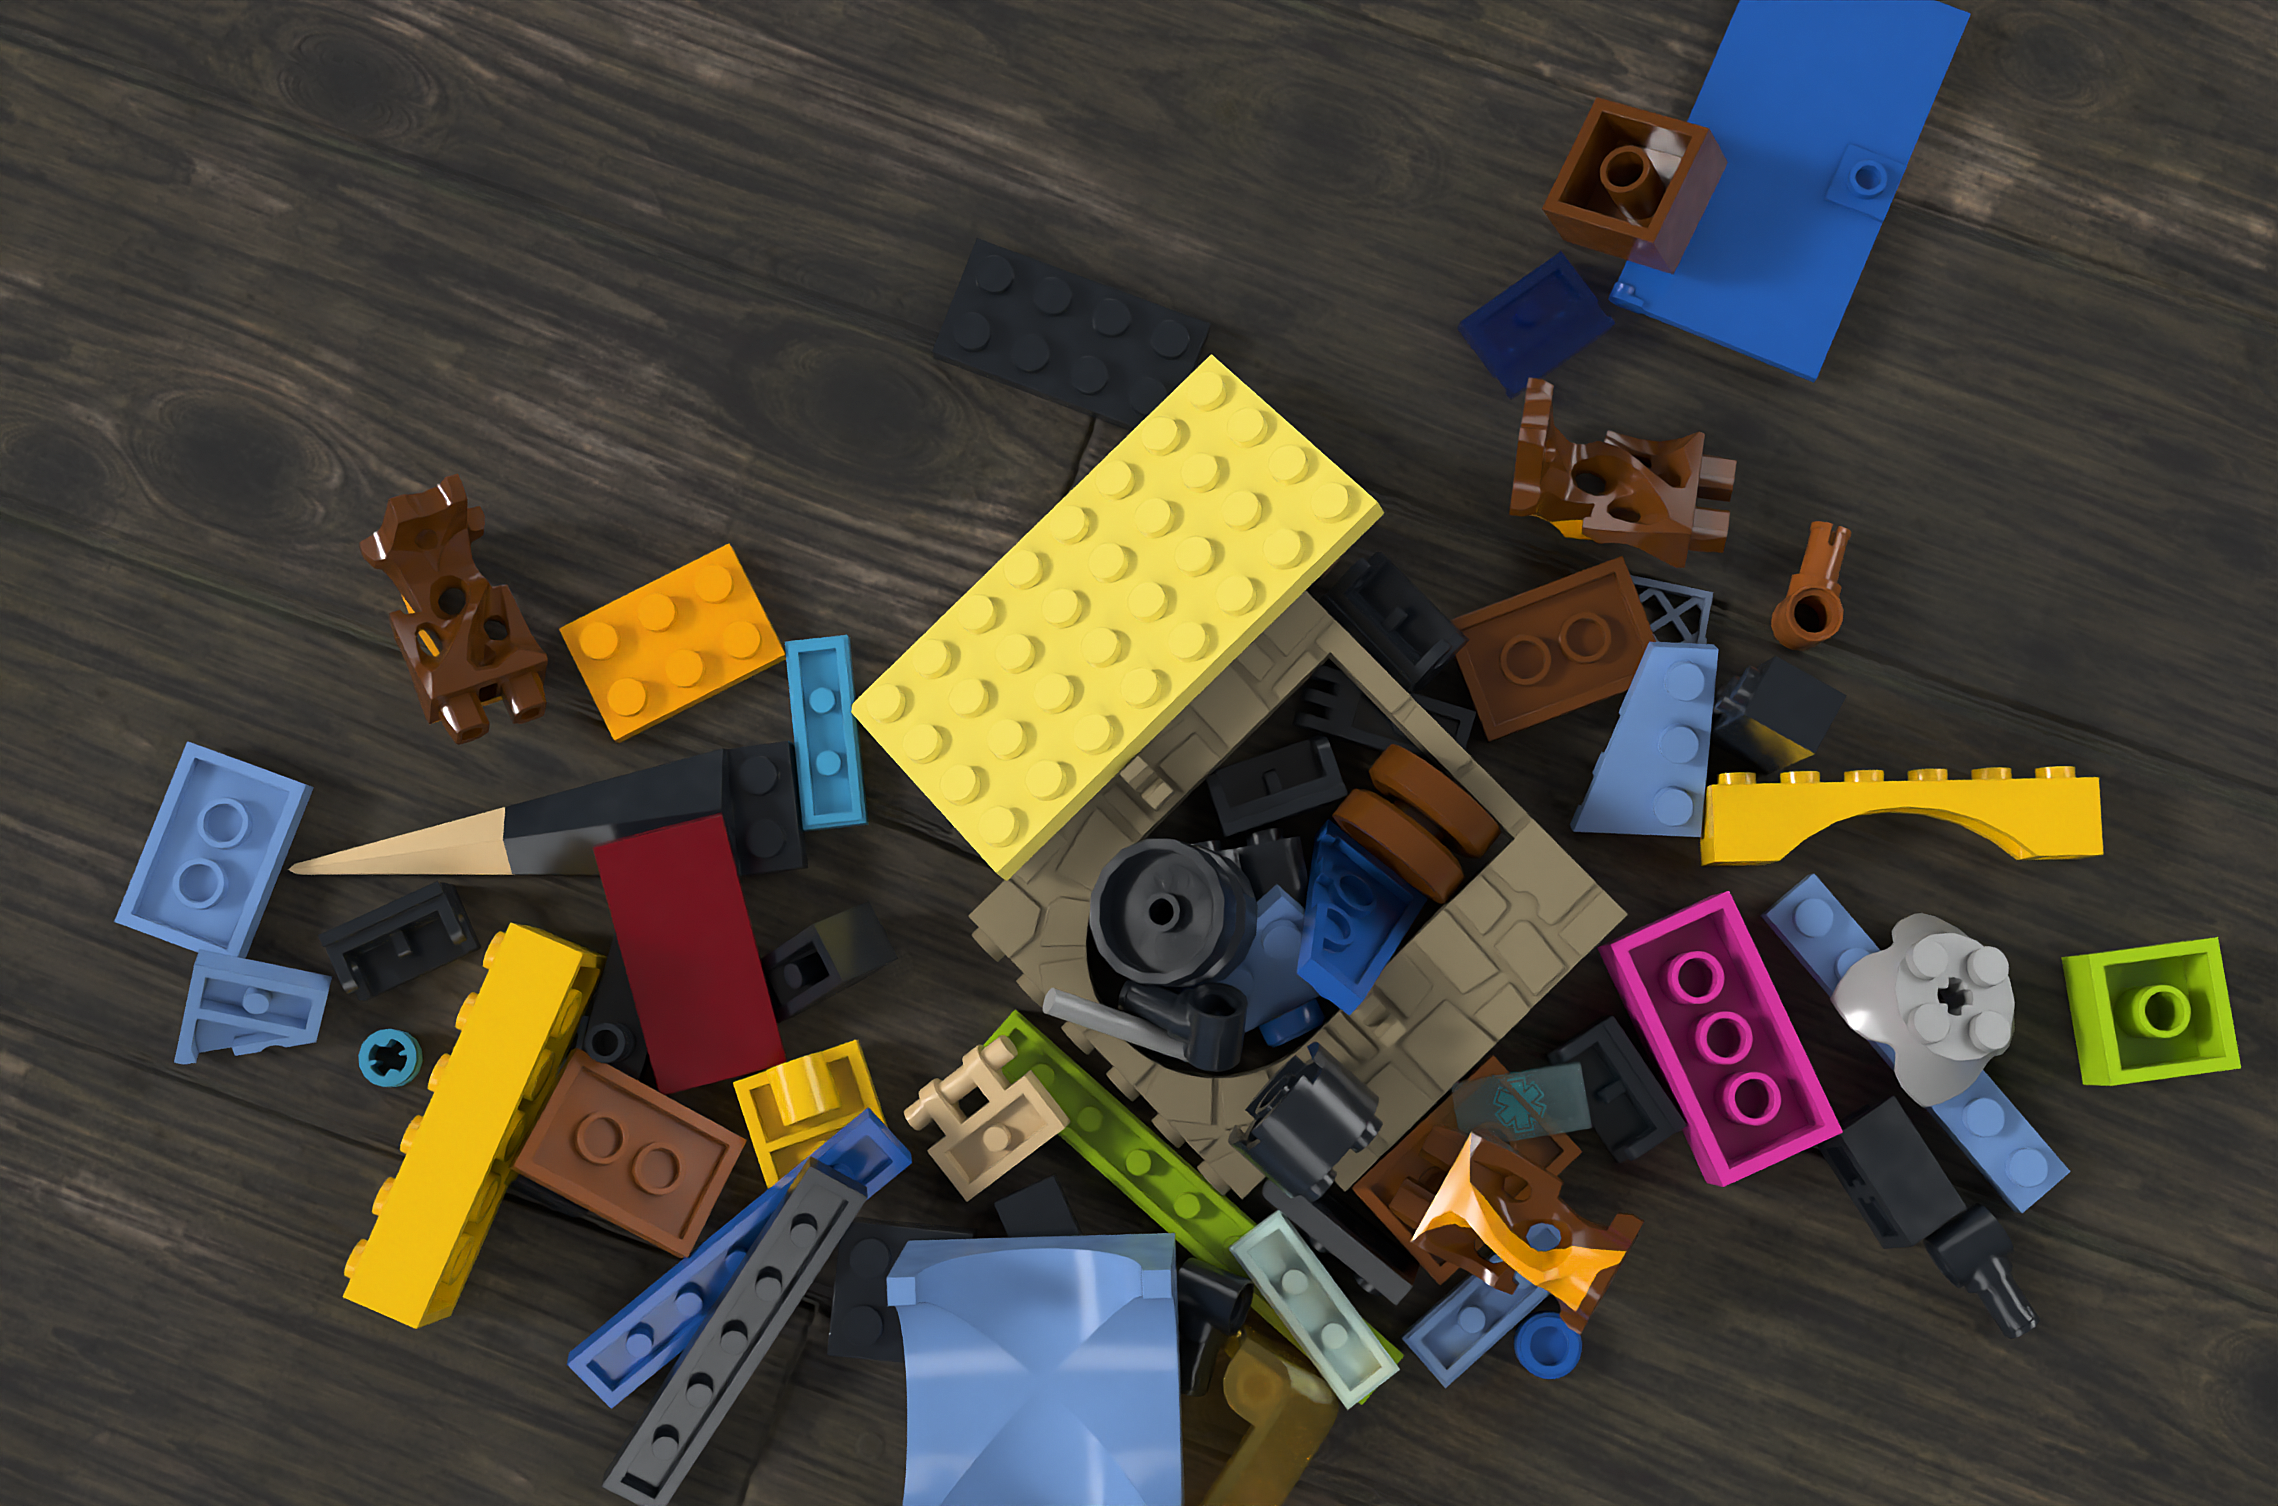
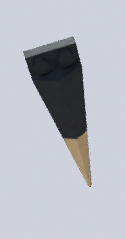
M781 741L732 749L721 748L294 864L288 870L300 875H600L593 851L594 844L721 812L723 813L739 877L807 869L808 859L805 833L802 825L795 746L793 742Z

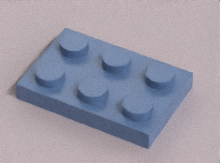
M187 741L114 922L195 952H199V949L246 959L314 787Z

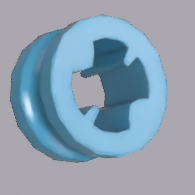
M395 1029L379 1030L371 1034L362 1044L358 1055L359 1067L364 1077L371 1083L382 1087H400L411 1082L420 1072L423 1062L422 1049L418 1041L409 1033ZM396 1041H398L405 1048V1050L399 1052L400 1056H407L405 1067L402 1070L390 1069L386 1075H383L377 1068L383 1064V1061L375 1060L377 1050L380 1046L392 1048Z

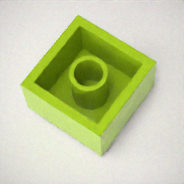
M2218 937L2061 957L2083 1085L2114 1086L2241 1068Z

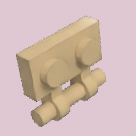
M1005 1035L999 1036L986 1047L977 1045L963 1056V1065L943 1081L936 1078L920 1089L919 1099L904 1110L906 1120L915 1130H922L934 1120L945 1133V1136L933 1144L927 1151L966 1202L1050 1140L1071 1122L1032 1070L1028 1071L1013 1084L1007 1080L1002 1072V1067L1014 1059L1018 1052L1013 1042ZM978 1086L989 1102L967 1118L960 1109L958 1101Z

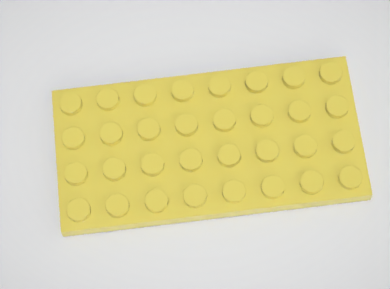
M1211 354L851 705V713L989 866L1005 881H1008L1353 545L1384 512L1372 496Z

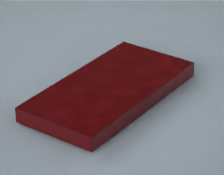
M723 813L594 844L593 851L658 1091L663 1095H668L786 1063L785 1048Z

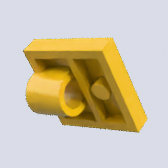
M853 1040L821 1052L800 1057L733 1082L768 1189L868 1107L887 1127L859 1040Z

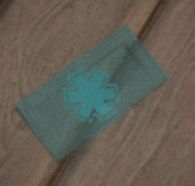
M1580 1062L1457 1081L1451 1087L1457 1129L1468 1135L1482 1127L1502 1141L1509 1142L1592 1128Z

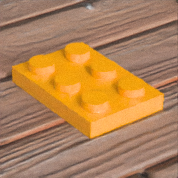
M730 543L559 628L614 741L617 743H621L786 660V652Z

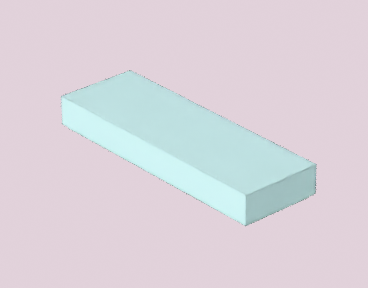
M1279 1209L1228 1247L1347 1410L1400 1370L1286 1215Z

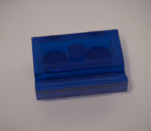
M1560 251L1462 320L1457 329L1494 378L1497 377L1506 389V395L1512 400L1527 389L1528 377L1542 379L1610 331L1615 322L1611 316L1607 317L1597 304L1599 300L1562 251Z

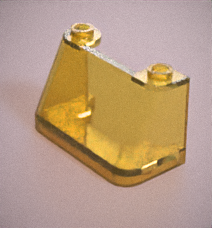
M1244 1323L1235 1336H1231L1223 1348L1232 1358L1223 1377V1391L1229 1406L1252 1425L1199 1506H1282L1334 1425L1338 1414V1398L1336 1393L1320 1373Z

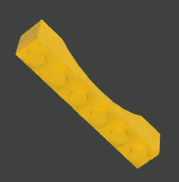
M2071 766L2036 768L2035 778L2012 779L2011 768L2002 767L1971 770L1972 780H1948L1947 769L1908 771V781H1884V771L1844 772V782H1820V772L1817 771L1785 772L1780 774L1781 783L1756 784V773L1735 772L1717 774V784H1712L1705 788L1700 837L1701 866H1745L1774 863L1780 861L1803 840L1835 822L1853 816L1887 812L1926 815L1961 825L1994 842L2016 860L2084 859L2103 855L2099 777L2076 778L2075 767Z

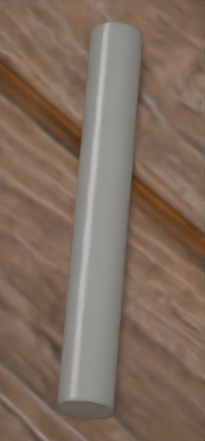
M1051 988L1045 996L1043 1012L1048 1015L1188 1062L1183 1054V1043L1170 1038L1167 1029L1134 1015L1055 988Z

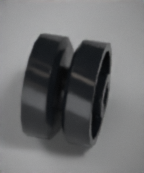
M1144 839L1121 849L1101 870L1091 893L1089 924L1098 951L1116 972L1142 984L1174 988H1195L1201 984L1216 983L1226 979L1245 960L1256 936L1258 905L1249 879L1232 859L1209 848L1190 845L1175 839Z

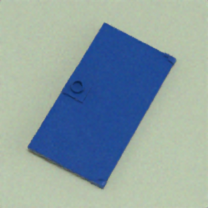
M1739 0L1687 120L1689 123L1710 128L1728 162L1674 274L1627 260L1618 282L1613 286L1608 298L1609 301L1639 315L1642 313L1815 382L1971 14L1936 0Z

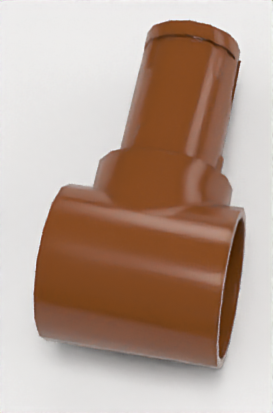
M1822 521L1811 523V533L1800 573L1792 575L1786 598L1776 606L1772 614L1771 627L1774 636L1783 646L1791 650L1804 651L1814 648L1833 636L1843 622L1844 610L1839 599L1842 587L1837 581L1847 542L1852 534L1845 527L1838 526L1836 531H1831L1832 523ZM1797 604H1806L1817 613L1819 628L1816 633L1807 632L1797 624L1794 617Z

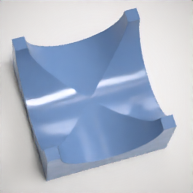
M1175 1233L914 1240L906 1243L887 1276L888 1306H895L899 1315L906 1367L907 1460L903 1506H1184L1185 1489Z

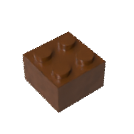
M1596 97L1542 210L1564 241L1674 274L1728 162L1710 128Z

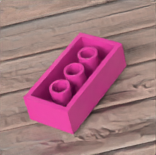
M1730 891L1711 895L1597 947L1664 1092L1687 1124L1682 1131L1706 1183L1725 1187L1843 1133Z

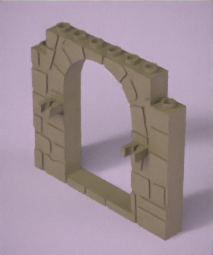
M1306 590L1008 881L1004 880L969 915L978 926L971 934L973 938L997 962L1006 955L1023 972L1016 982L1040 1007L1043 1008L1045 996L1051 988L1105 1005L1099 993L1091 961L1092 931L1089 924L1091 893L1101 870L1121 849L1144 840L1205 780V777L1217 769L1329 658L1449 779L1487 811L1509 841L1391 956L1365 999L1350 1016L1338 1008L1309 1038L1284 1057L1266 1066L1234 1074L1198 1073L1169 1065L1149 1053L1145 1054L1131 1042L1069 1021L1061 1027L1066 1035L1084 1053L1089 1055L1096 1048L1113 1065L1106 1074L1126 1097L1134 1101L1142 1095L1158 1112L1151 1121L1175 1147L1179 1149L1187 1142L1204 1159L1197 1169L1219 1193L1224 1196L1232 1188L1241 1199L1266 1176L1228 1143L1230 1133L1235 1125L1244 1133L1247 1131L1254 1118L1245 1109L1263 1086L1293 1056L1296 1055L1306 1063L1312 1058L1307 1046L1313 1042H1318L1379 1097V1103L1374 1115L1383 1122L1380 1131L1362 1151L1355 1153L1350 1148L1333 1167L1337 1172L1334 1181L1346 1191L1514 1027L1540 999L1628 915Z

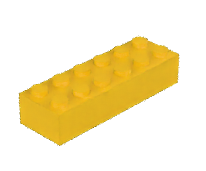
M511 922L506 933L499 931L494 936L483 960V967L489 969L479 994L475 992L470 993L457 1016L455 1027L462 1032L451 1055L445 1053L441 1056L430 1076L428 1090L433 1091L434 1094L424 1116L416 1115L403 1136L400 1151L405 1153L406 1157L397 1177H389L376 1196L372 1208V1213L379 1216L369 1239H361L347 1261L344 1276L350 1278V1282L343 1295L344 1298L415 1329L452 1315L508 1188L504 1184L511 1170L508 1167L559 1073L577 1033L581 1019L603 974L607 960L606 956L543 929Z

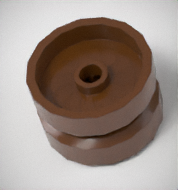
M1391 744L1369 769L1373 784L1386 799L1369 790L1354 789L1332 816L1351 838L1416 890L1442 904L1449 899L1465 879L1459 861L1448 849L1465 858H1481L1501 834V830L1487 811L1451 779L1407 749Z

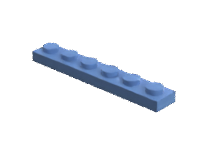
M1814 873L1807 875L1760 915L1830 998L1839 981L1853 964L1866 955L1881 951ZM1867 1040L1894 1071L1896 1054L1894 1049L1888 1044ZM1982 1070L1976 1081L1963 1093L1943 1103L1925 1107L2014 1212L2024 1213L2071 1172L1984 1070Z

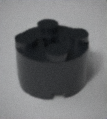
M1313 1042L1307 1046L1312 1058L1306 1063L1295 1055L1273 1075L1245 1109L1254 1118L1247 1131L1244 1133L1235 1125L1228 1139V1143L1289 1198L1302 1195L1309 1203L1320 1198L1331 1186L1337 1176V1172L1333 1167L1350 1148L1355 1153L1362 1151L1376 1137L1383 1125V1122L1374 1115L1379 1103V1097L1318 1042Z

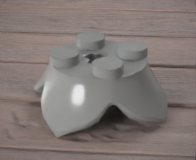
M1917 913L1897 922L1892 930L1893 944L1889 948L1866 955L1853 964L1837 984L1830 1000L1851 1029L1866 1040L1888 1044L1894 1049L1896 1053L1894 1072L1901 1087L1916 1103L1924 1108L1943 1103L1963 1093L1976 1081L1991 1058L1999 1056L2007 1050L2015 1030V1001L2008 977L2009 964L2007 958L1999 949L1991 946L1984 947L1978 941L1969 938L1959 928L1936 916ZM1937 992L1942 995L1946 1004L1939 1003Z

